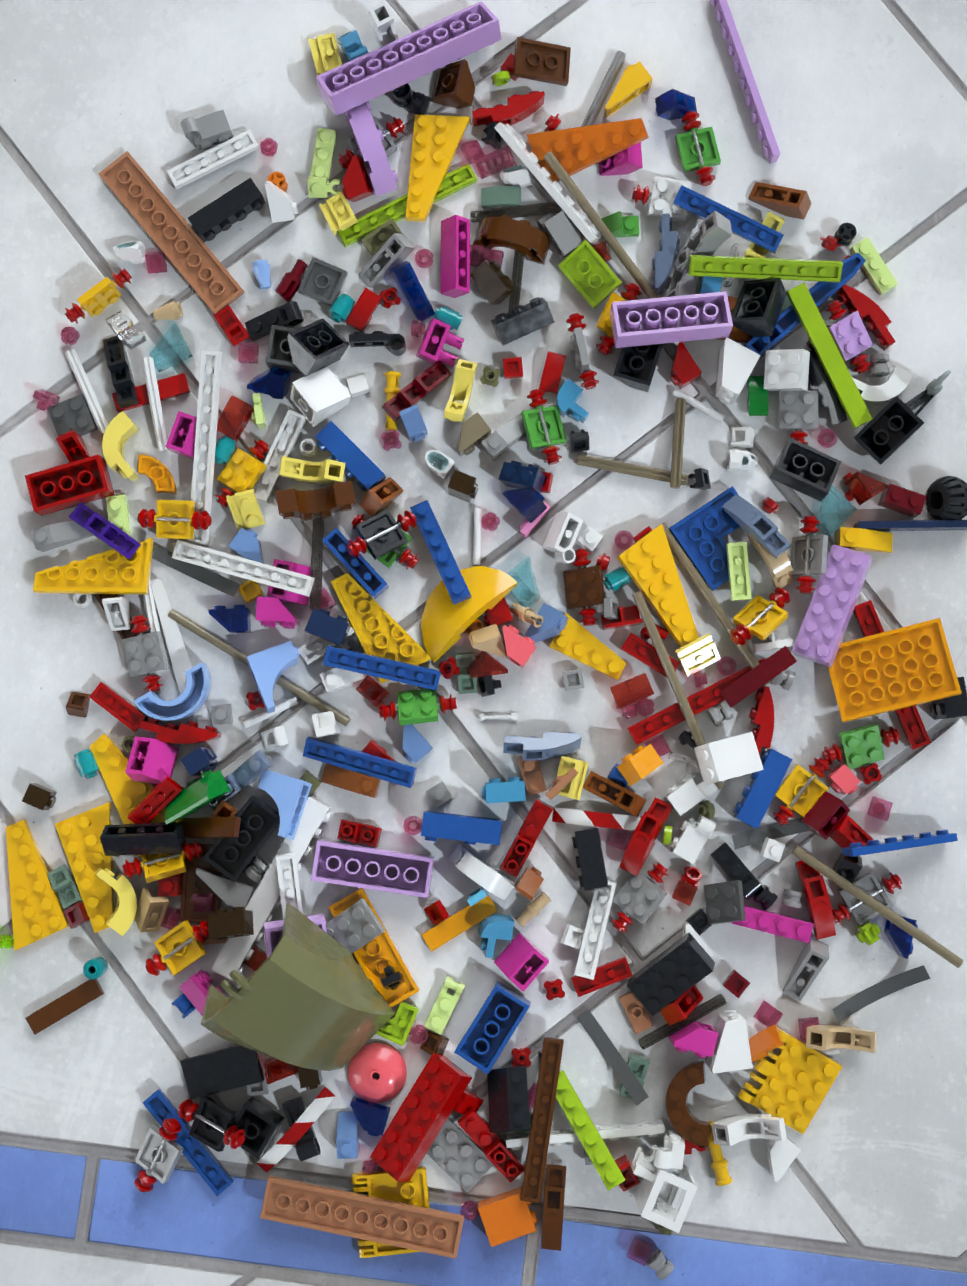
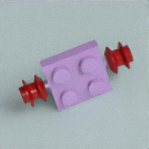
M836 300L828 304V309L825 311H830L831 316L829 319L836 320L837 322L827 328L844 362L853 357L850 365H855L856 367L853 372L861 374L869 370L868 366L871 365V363H866L865 361L868 355L861 354V352L873 346L858 311L844 317L847 309L841 308L844 302L839 303Z

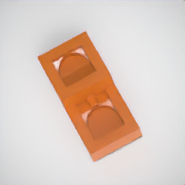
M775 1024L749 1039L752 1062L768 1056V1051L784 1045Z

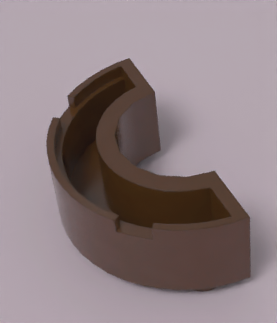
M501 215V217H484L479 222L473 246L491 250L493 247L510 248L525 256L526 260L544 265L550 247V240L546 233L531 226L529 221H518L508 215Z
M352 481L333 483L328 487L316 490L299 491L293 488L275 491L279 515L283 519L301 518V521L313 519L312 517L314 516L328 518L331 517V513L350 511L352 506L356 504Z
M700 1060L684 1066L674 1076L666 1093V1111L672 1126L679 1135L693 1144L709 1147V1122L695 1117L690 1111L687 1102L690 1090L696 1085L704 1084L706 1081L705 1060Z

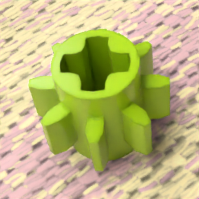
M868 921L856 927L859 932L855 933L859 942L871 945L880 939L878 934L881 933V930L877 924H871Z

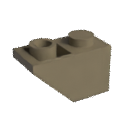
M478 412L462 423L458 448L460 456L472 453L477 444L491 435V429Z

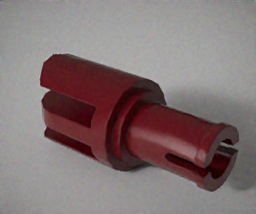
M297 259L291 272L284 274L275 289V292L286 302H290L301 285L300 278L308 267L300 259Z

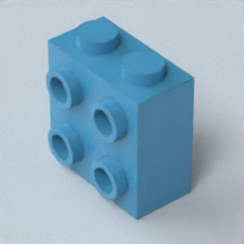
M510 777L506 782H501L500 778L489 779V783H485V787H481L482 799H486V803L526 801L524 780L520 781V777Z

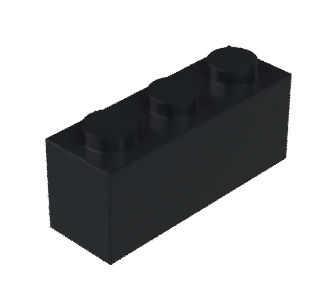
M536 297L524 306L518 305L514 307L511 312L496 315L495 319L491 320L498 341L504 346L554 323L549 305L545 299Z
M599 829L575 831L576 837H572L574 849L578 848L579 856H575L577 868H581L582 873L579 876L580 888L584 887L585 892L609 888Z

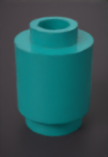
M344 293L338 296L329 310L330 318L337 323L345 322L354 307L355 301Z
M442 306L441 309L437 308L434 318L450 325V330H458L463 316L459 315L457 311Z
M224 435L221 439H218L215 449L216 463L220 465L223 462L228 463L236 448L234 447L236 444L234 440Z
M618 567L604 575L605 580H603V583L608 591L612 590L615 592L629 584L632 578L624 567Z
M89 749L74 755V762L81 777L90 779L97 775V771L100 769L93 753H90Z
M95 957L84 964L83 973L88 979H97L106 973L108 964L104 958Z

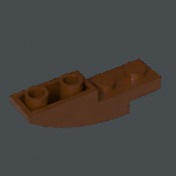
M547 1164L541 1249L561 1251L567 1166Z

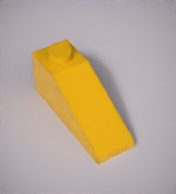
M640 61L636 64H630L625 69L605 106V118L651 88L653 78Z
M840 527L835 531L834 544L855 551L891 553L893 533Z

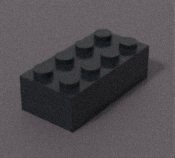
M251 795L236 815V817L241 818L238 838H218L203 857L204 860L233 882L240 877L280 825L279 813L255 795Z
M689 932L633 974L627 983V987L648 1012L654 1016L713 972L715 962Z

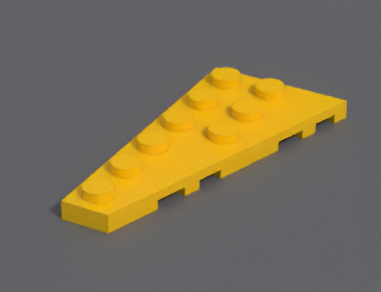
M415 115L406 221H426L434 203L433 200L440 190L442 180L449 170L457 152L456 149L463 139L466 127L471 121L470 117Z
M660 524L618 555L617 558L681 648L698 639L699 636L663 525Z
M148 538L144 542H140L141 546L130 560L114 549L88 556L87 559L81 561L75 560L61 567L55 566L35 572L33 591L35 593L148 595L154 540Z
M348 573L330 581L366 654L418 666L432 660L430 655ZM378 677L381 684L389 681L388 679Z
M103 733L89 747L123 824H135L127 818L128 814L154 787L152 783L132 781L125 773L129 758L106 733ZM166 807L149 823H165Z
M111 802L55 823L94 933L109 928L105 922L114 912L113 889L95 875L99 868L102 870L105 868L110 871L113 870V856H105L100 840L105 825H112V819L110 818Z
M26 819L6 827L14 951L69 927L63 912L64 909L57 892L53 891L47 875V868Z

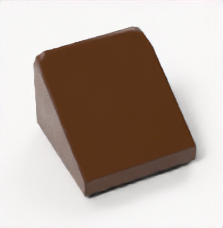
M71 692L66 705L67 714L86 718L90 694Z
M427 1030L420 1049L431 1055L433 1053L443 1055L449 1039Z

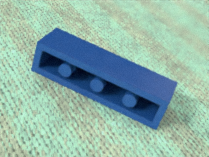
M332 421L315 436L318 441L316 445L323 452L327 450L331 454L329 457L331 460L345 463L344 473L349 478L353 476L358 481L356 485L363 492L379 485L386 478L385 474Z
M337 528L322 540L374 599L389 588L388 584L360 553L358 558L349 554L347 550L348 540Z
M767 749V751L764 750L760 759L764 770L751 774L750 778H752L750 785L745 786L742 792L744 797L741 803L738 802L733 810V813H735L734 818L758 829L793 760L773 749Z

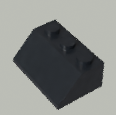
M781 278L744 281L731 315L734 327L753 337L773 335L786 298Z
M324 318L297 329L287 336L293 364L306 376L339 361L349 346V343Z
M663 344L622 347L613 377L631 388L648 392Z
M789 437L769 478L821 502L828 495L842 461Z
M526 1066L490 1070L487 1074L490 1133L530 1131Z

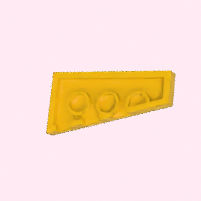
M565 613V616L568 617L567 625L561 630L559 635L553 637L549 647L618 681L626 662L570 615Z

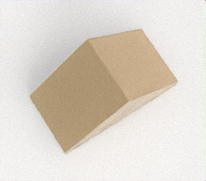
M496 624L469 633L468 636L473 648L505 658L506 652Z

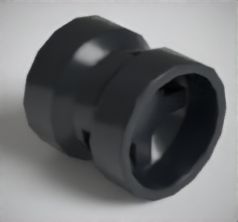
M406 83L392 91L394 103L402 108L409 105L412 97L410 85Z

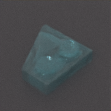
M173 323L150 353L158 372L164 371L193 356L176 323Z
M832 485L828 495L822 502L820 513L816 519L820 523L816 525L829 537L857 509Z
M527 556L507 573L518 582L510 593L523 607H528L540 597L531 566V559Z

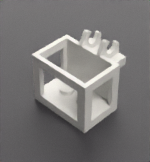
M651 1145L653 1152L650 1156H644V1153L641 1152L642 1148L639 1146L635 1154H632L630 1165L633 1173L642 1177L634 1196L640 1215L679 1233L698 1186L690 1169L683 1166L682 1170L670 1168V1170L678 1173L677 1176L664 1171L662 1168L655 1167L654 1158L655 1149L658 1148L657 1145ZM664 1181L673 1184L667 1202L658 1198ZM682 1189L686 1190L678 1212H676L675 1206Z

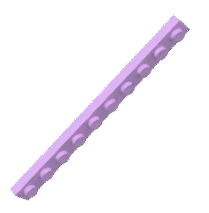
M710 0L712 6H715L717 22L721 23L723 39L727 40L729 56H732L734 60L733 67L735 73L739 75L740 88L745 92L746 105L751 109L752 122L757 126L758 139L762 141L764 146L763 154L765 158H768L769 164L777 162L780 151L727 0Z

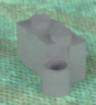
M224 110L197 119L188 117L181 121L185 137L187 139H195L199 150L209 149L212 145L223 143L233 138Z
M563 211L555 216L549 212L537 220V225L543 233L548 235L551 244L562 259L582 243V236L578 230L573 228L571 225L572 220Z

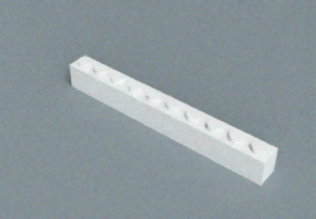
M309 796L306 801L294 840L285 838L276 854L295 853L298 873L303 866L300 863L304 856L307 857L313 848L310 844L313 839L317 840L322 832L320 829L322 823H327L332 814L329 812L330 806L312 796ZM275 857L245 909L253 911L254 935L229 938L211 969L231 981L230 972L236 970L242 974L245 968L242 966L244 961H249L254 953L253 945L255 942L259 943L264 935V932H262L264 928L263 923L271 922L274 917L272 915L274 908L278 909L281 905Z

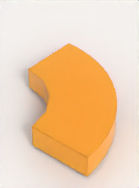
M138 454V473L152 479L156 492L176 493V484L168 468L153 457Z

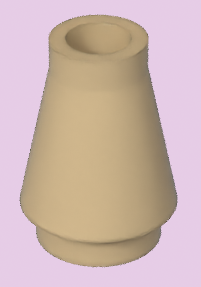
M172 301L158 309H154L153 315L156 321L179 320V317H183V310L179 302Z

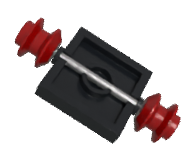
M389 509L356 525L355 529L359 536L355 537V542L348 540L347 550L351 556L354 555L358 558L359 552L365 554L368 549L374 560L407 544L408 540L402 530L407 532L409 526L415 528L417 519L412 512L405 511L404 516L401 514L397 515L396 522Z
M202 1096L200 1104L193 1103L191 1099H187L180 1104L178 1116L185 1118L186 1122L193 1121L189 1133L190 1136L217 1152L223 1151L225 1145L230 1144L232 1149H236L244 1143L245 1131L243 1129L238 1130L236 1125L232 1126L236 1115L235 1111L209 1096Z

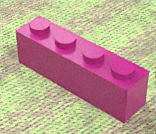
M454 215L441 221V294L457 298L470 293V220Z
M744 905L746 921L731 922L735 925L806 943L810 942L814 925L806 920Z

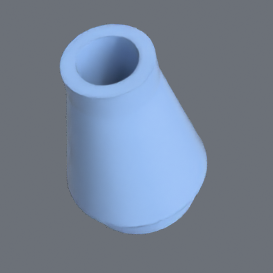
M267 260L253 262L252 270L260 285V289L270 288V264H268Z

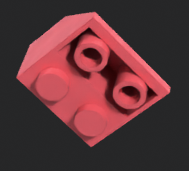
M504 625L502 635L506 658L520 668H523L536 650L535 642L527 636L525 638L521 637L519 630L512 625H509V627Z

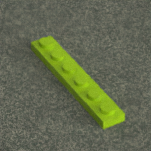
M564 1070L559 1072L556 1099L607 1191L624 1182L625 1178Z

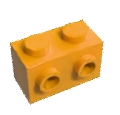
M651 744L645 748L642 745L632 751L634 755L629 753L621 759L623 763L617 766L629 786L640 781L664 763Z

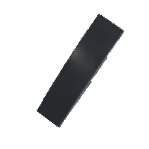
M121 334L104 339L103 345L107 366L116 390L118 405L122 409L138 404L139 400Z
M810 350L808 379L811 390L818 389L822 408L829 406L832 425L847 421L846 412L815 350Z

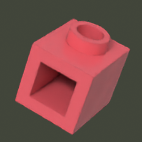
M839 764L826 776L832 783L830 785L837 794L850 795L858 788L857 784L861 782L845 764Z

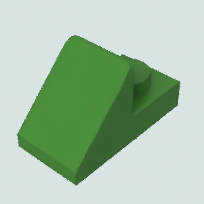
M621 211L601 218L615 238L639 236L638 216H622Z

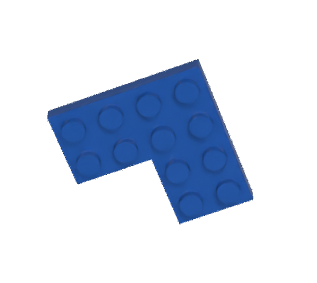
M733 486L669 528L711 592L729 580L727 549L723 538L740 526L722 509V506L733 496L738 495Z

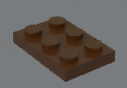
M517 37L515 41L513 76L567 86L569 82L571 47Z

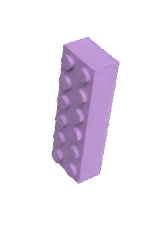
M727 291L612 302L610 311L615 348L729 337L733 327Z
M835 544L832 545L827 558L826 574H821L793 646L792 652L795 656L832 668L871 566L872 559L870 555Z
M318 840L311 880L428 898L434 857Z

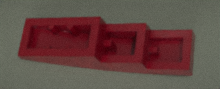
M437 361L415 377L397 395L384 403L382 408L393 421H396L400 418V411L418 404L448 379L452 373L441 361Z
M784 646L719 693L729 707L732 708L796 663L797 660L788 648Z

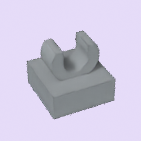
M611 597L604 598V605H596V613L604 615L609 620H618V601Z

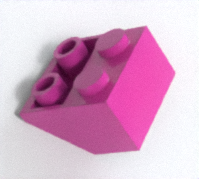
M641 142L600 161V175H626L643 168Z
M178 411L166 448L173 453L194 459L197 417Z
M274 559L273 562L274 567L311 577L314 576L315 568ZM272 586L268 587L267 597L308 606V596Z
M257 597L256 620L261 625L267 628H276V625H280L286 629H295V626H300V621L278 598Z
M135 736L125 773L132 781L159 784L166 776L172 778L179 748L154 738Z
M519 932L495 959L494 963L508 979L524 992L549 963V958Z
M202 969L179 987L201 1016L203 1015L210 985H213L224 994L219 986L216 987L212 983L211 975Z
M693 1020L670 1033L668 1038L672 1045L676 1046V1050L687 1053V1050L695 1052L694 1055L706 1058V1056L713 1057L719 1033L713 1026Z

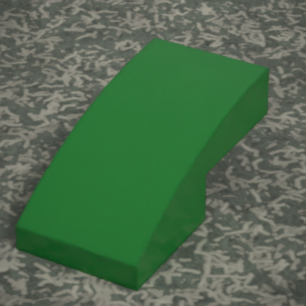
M749 376L747 379L749 416H768V390L764 389V376Z

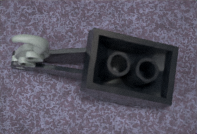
M947 370L937 379L931 381L926 386V390L907 403H904L896 396L853 439L880 465L883 464L924 424L917 415L943 389L941 384L951 371ZM924 396H930L915 413L910 409L911 406Z

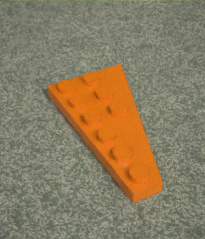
M642 118L527 134L532 152L539 159L537 163L541 168L544 166L551 175L549 177L553 182L561 180L544 158L550 151L568 175L571 176L649 138Z

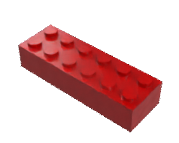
M433 1053L370 1155V1158L397 1182H409L472 1077L446 1056Z

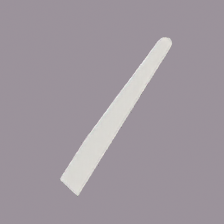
M154 579L151 582V588L177 686L182 695L187 683L185 671L191 669L192 665L177 622L168 617L172 608L163 582L160 579ZM204 704L199 711L190 716L189 720H211L206 705Z

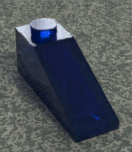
M404 261L389 269L417 321L420 323L434 315L435 312L410 262Z

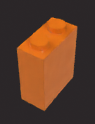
M522 1186L478 1202V1210L491 1247L536 1231V1223L539 1222L535 1210L531 1211L529 1204L532 1202L520 1200Z

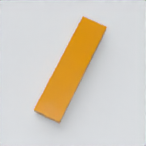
M487 893L485 898L473 906L468 905L424 932L422 937L432 952L492 915L498 909Z

